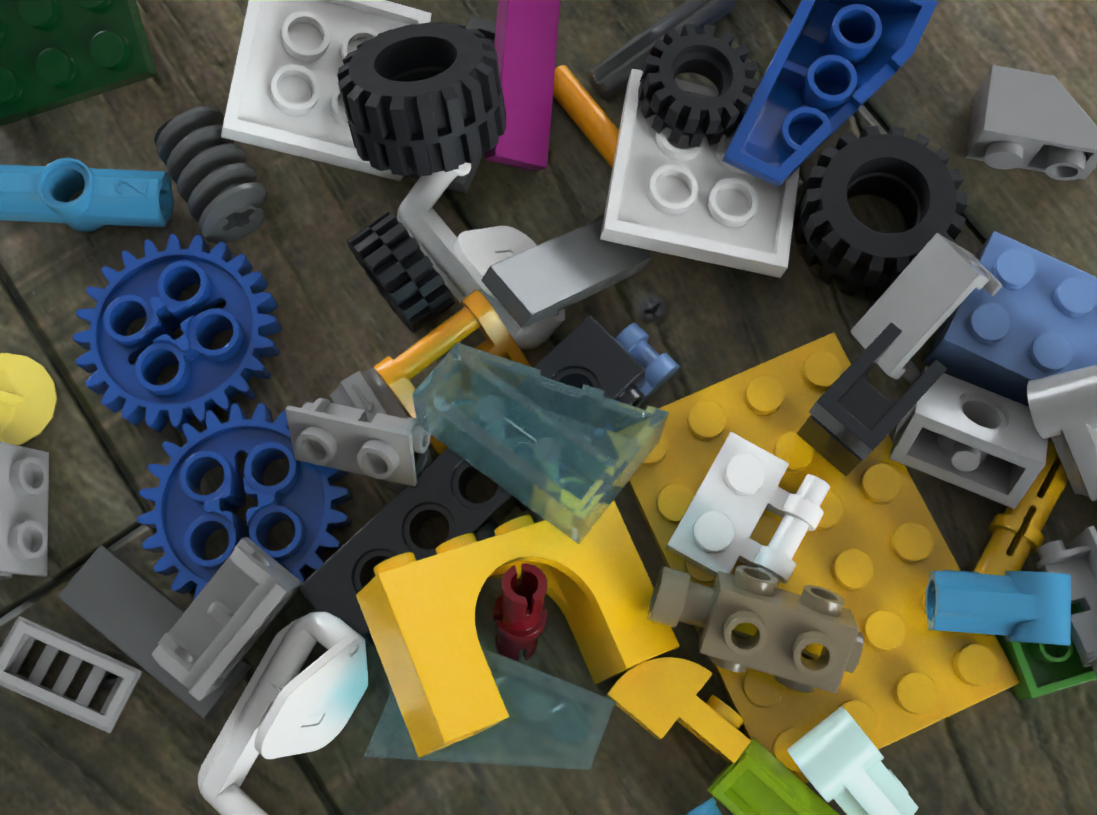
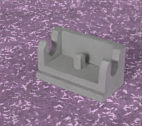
M936 233L850 332L866 349L891 322L902 330V333L877 364L888 376L897 380L903 376L912 384L921 373L910 360L911 357L975 288L981 290L982 287L994 296L1003 285L972 253Z
M248 537L242 538L234 547L231 555L174 626L160 639L159 645L151 655L162 668L190 690L188 693L200 701L223 684L303 582Z

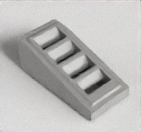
M18 616L0 648V686L107 733H111L143 673L142 670L21 616ZM36 640H39L47 645L29 678L18 674L33 644ZM59 650L70 654L53 688L50 689L41 685ZM84 660L93 664L94 667L75 701L65 696V693ZM108 671L119 677L99 712L88 706L105 673Z

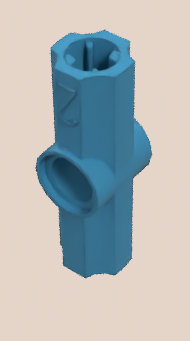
M69 157L57 159L47 166L0 165V220L65 223L72 230L82 233L93 232L104 225L165 228L167 222L172 220L175 202L172 192V180L163 171L88 168L80 160ZM83 190L77 199L69 202L75 193Z

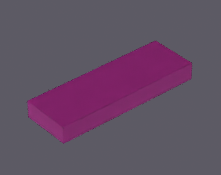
M498 0L494 46L498 58L507 119L505 120L506 129L504 135L498 137L499 143L492 150L485 151V160L535 172L547 168L560 0Z

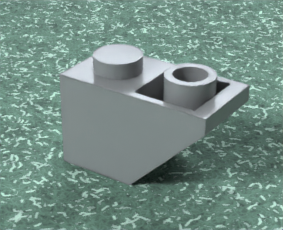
M992 65L974 95L966 158L984 161L988 166L996 169L1022 168L1045 172L1047 176L1056 180H1085L1097 167V125L1055 76Z

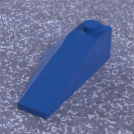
M802 0L722 161L780 187L911 58L938 1Z

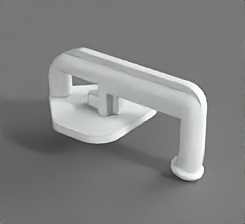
M471 163L459 165V169L449 172L439 171L432 173V175L421 176L402 201L397 213L398 222L403 224L410 237H413L420 245L421 251L425 256H428L433 263V268L441 275L445 282L444 284L460 303L461 300L473 291L478 290L494 308L520 350L537 348L565 320V310L562 309L522 329L481 281L490 265L537 245L527 235L510 226L463 231L456 237L432 208L457 176H465L470 172Z
M311 612L291 622L276 634L198 773L200 793L220 815H269L240 789L259 753L266 759H275L313 752L326 746L341 732L368 686L365 639L343 620L328 612ZM318 641L328 651L299 674Z

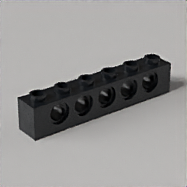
M589 315L417 476L415 487L407 485L298 589L318 612H328L340 618L365 639L366 649L371 644L375 647L356 594L371 581L374 572L373 568L391 557L407 552H413L417 561L437 555L435 549H423L419 542L421 526L425 521L433 517H444L447 519L449 534L446 541L467 533H474L477 542L495 536L494 530L499 527L498 523L516 506L523 512L534 505L551 486L546 480L547 476L563 461L571 467L579 462L595 446L598 439L593 433L610 417L619 422L637 407L645 396L640 390L645 385V369ZM572 386H584L594 394L592 403L586 409L579 412H570L563 409L558 404L559 398L567 388ZM536 428L545 433L546 444L537 455L520 457L512 452L513 441L520 432ZM479 473H491L497 476L498 488L490 500L483 503H472L467 500L466 486L473 476Z

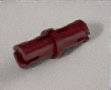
M528 563L521 564L522 569L519 579H517L515 565L504 573L501 581L502 594L497 598L493 608V621H496L495 628L497 630L495 648L499 656L512 663H519L520 650H523L525 661L534 655L538 644L537 637L543 632L548 617L547 609H544V597L548 587L547 578L537 566Z

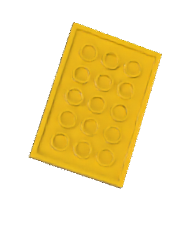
M834 332L606 431V439L666 567L690 574L691 582L713 588L716 577L666 550V547L730 432L789 463L778 484V487L796 494L807 474L817 476L830 485V489L820 506L824 511V515L815 531L807 530L792 558L796 563V567L787 583L779 582L777 588L802 595L804 586L813 585L828 589L845 600L843 608L851 610L859 632L863 633L864 638L862 654L853 673L844 671L837 694L814 688L813 692L805 693L782 685L772 674L748 668L746 672H733L712 663L733 710L744 719L741 727L745 736L750 740L752 738L757 740L805 784L810 781L794 762L787 749L841 706L847 710L877 749H881L1020 683L995 635L928 630V621L925 614V591L930 571L961 570L906 466L889 459L893 444L889 434L847 477L797 434L810 417L809 410L851 365ZM765 509L749 538L761 545L768 546L783 518ZM737 560L730 574H735L737 566L748 565ZM740 623L733 630L754 636L758 628L751 623ZM818 643L809 644L803 651L820 655L823 645Z

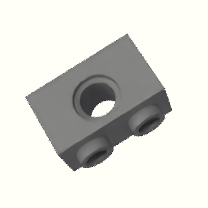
M925 366V368H924V370L922 371L921 375H922L929 367ZM943 373L897 424L889 459L1015 509L1046 464L1048 438L1043 439L1036 430L1029 406Z

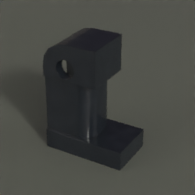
M892 322L816 401L809 410L810 417L797 432L803 440L846 477L862 460L866 459L947 370L945 366L935 360L898 400H889L867 381L866 375L902 333V330Z

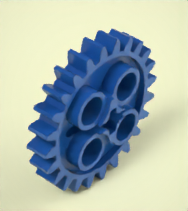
M170 234L165 251H159L154 243L147 239L144 244L145 257L137 260L130 252L124 250L121 254L125 269L120 273L106 266L101 269L109 284L105 289L87 287L86 292L97 304L95 308L77 310L76 315L89 325L90 329L74 334L73 341L83 349L89 350L75 361L84 371L93 373L85 384L96 394H104L101 400L104 406L114 413L122 410L121 417L135 426L145 418L146 425L157 433L162 432L170 418L172 426L184 434L182 425L185 423L190 425L191 416H196L206 426V411H213V409L220 406L227 414H230L231 406L234 404L232 398L238 393L251 400L257 397L248 382L252 376L260 379H270L271 373L260 360L261 357L279 356L280 350L266 336L282 331V325L275 316L268 315L279 307L271 292H263L267 288L268 283L260 271L251 273L253 266L244 254H240L232 259V252L222 241L216 244L210 251L209 245L203 237L197 234L191 241L189 248L186 249L176 234ZM200 284L198 292L192 298L186 301H179L181 292L187 286ZM220 302H226L223 309L218 308ZM140 317H147L144 327L138 333L126 336L127 329L134 320ZM181 327L184 334L177 339L174 332ZM224 330H233V336L226 346L218 350H210V343L214 336ZM138 356L135 365H132V359ZM179 364L178 372L173 380L164 385H157V378L165 367Z
M236 403L231 406L229 422H223L212 410L206 411L207 430L200 433L188 423L183 424V433L188 442L181 448L174 443L165 441L162 446L172 460L168 466L149 464L147 468L153 475L161 479L159 486L139 491L140 496L155 503V510L137 517L138 523L157 530L156 534L142 543L143 549L152 553L165 552L154 566L155 572L164 576L178 572L171 587L173 591L185 595L197 586L194 595L195 599L231 555L238 542L248 536L251 541L303 583L308 579L306 573L311 568L317 571L325 563V560L321 557L325 549L338 551L343 546L339 540L332 536L333 528L351 526L352 520L342 512L336 511V505L352 500L353 494L348 488L334 486L333 484L342 479L348 472L295 460L285 410L273 423L271 410L265 404L259 403L252 419H249L245 410ZM241 453H247L248 456L244 467L245 478L242 477L241 472L238 470V456ZM280 458L288 459L290 465L286 478L277 485L264 486L263 472L267 465ZM223 467L225 474L220 488L214 493L202 495L200 484L204 474L210 469ZM246 494L258 501L257 507L247 509V521L235 515L236 509L246 506ZM292 520L295 526V536L291 544L285 549L272 551L268 544V535L272 527L278 522ZM227 529L229 545L225 553L219 558L208 560L204 551L205 542L214 531Z

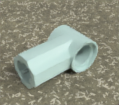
M843 706L835 710L787 749L794 762L819 794L827 802L834 799L847 815H914L919 808L890 769L888 770L881 762L884 756Z

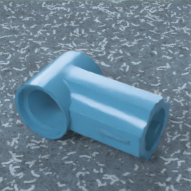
M952 570L930 571L925 591V614L928 621V630L1004 635V641L1071 646V575L1035 571H1005V576Z

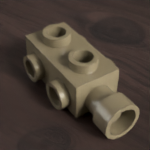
M744 565L737 566L734 575L718 571L713 588L691 582L690 574L662 566L653 590L647 617L648 620L674 628L678 622L699 627L700 653L708 655V659L712 663L723 669L733 672H746L748 668L772 674L782 685L805 693L813 692L814 688L837 694L844 671L849 673L855 671L862 654L864 641L863 633L859 632L851 610L843 608L845 600L840 595L813 585L804 586L802 595L775 588L777 579L773 575L761 569ZM740 623H751L758 628L754 636L733 629ZM813 643L823 645L820 655L803 651V649Z

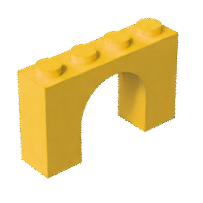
M578 498L553 509L549 513L550 519L534 523L531 515H524L497 527L494 530L495 536L477 542L474 533L463 534L439 545L435 549L437 555L417 561L413 552H407L391 557L373 568L376 576L356 594V597L418 758L481 733L509 717L477 637L475 608L484 582L495 578H503L504 573L514 565L517 570V579L521 576L522 563L535 565L543 571L548 585L546 594L554 600L563 612L595 685L623 674L640 663L656 659L680 647L671 626L647 619L654 587L613 498L588 506L585 498Z

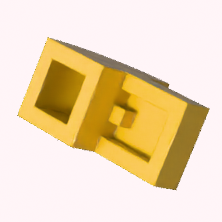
M663 657L640 663L622 675L605 696L655 739L661 740L675 721H677L726 763H735L751 742L749 738L738 730L744 723V719L730 706L714 695H711L706 703L696 696L713 673L705 667L686 659Z

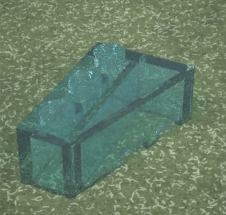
M460 343L455 344L412 393L417 424L577 544H580L659 443L669 414L667 411L647 405L646 410L604 397L605 391L585 384L580 389L543 377L539 369Z
M481 647L508 712V718L481 733L418 758L392 690L364 757L590 770L615 701Z

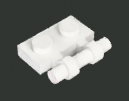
M730 432L671 537L666 550L716 577L718 571L730 574L736 561L739 560L748 566L761 569L773 575L777 579L775 586L777 588L779 582L787 583L796 567V563L792 558L807 530L815 531L824 515V511L820 506L830 489V485L817 476L807 474L796 494L778 487V484L789 463ZM765 509L783 518L768 546L761 545L749 538Z

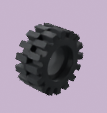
M695 23L684 24L680 36L676 29L672 28L665 32L663 41L657 39L652 46L650 55H648L638 89V101H643L641 112L645 119L655 115L651 128L658 134L665 127L670 128L672 131L668 140L676 144L679 143L682 134L689 136V147H700L704 135H706L709 146L719 143L723 133L728 138L735 132L738 123H741L756 91L758 80L753 79L757 71L755 61L745 62L750 51L744 44L733 49L731 45L735 36L725 31L721 39L713 37L716 26L705 24L702 34H696ZM681 73L702 75L717 87L719 95L712 99L692 97L678 87L675 82V76Z
M386 212L346 241L349 249L355 255L360 266L365 270L368 278L377 287L378 292L386 299L395 314L397 313L400 320L412 333H416L455 304L452 294L444 285L445 282L441 275L433 268V263L427 255H424L420 245L413 237H410L407 229L401 222H398L392 213Z

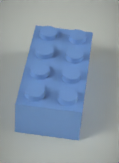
M994 231L974 256L1003 286L994 296L983 287L981 290L975 288L939 327L923 363L931 365L937 360L947 368L945 373L1029 406L1027 398L1028 381L1097 365V277Z

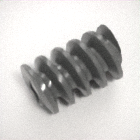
M207 105L192 108L165 122L157 130L154 141L158 156L167 165L169 176L178 184V192L185 202L188 203L189 212L199 223V230L208 242L218 244L222 241L227 243L241 239L260 227L264 221L265 212L259 208L266 201L268 192L261 183L255 182L257 173L251 164L245 163L246 154L240 145L234 144L235 140L221 137L224 122L223 113L218 107Z

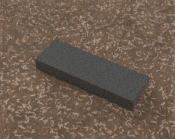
M603 218L490 265L481 281L523 329L642 271L652 256L646 249L600 240Z
M103 545L97 548L57 595L60 600L202 718L210 719L253 666L243 658L219 688L200 701L188 693L190 690L162 668L151 655L159 645L160 639L165 633L169 632L185 610L112 550Z

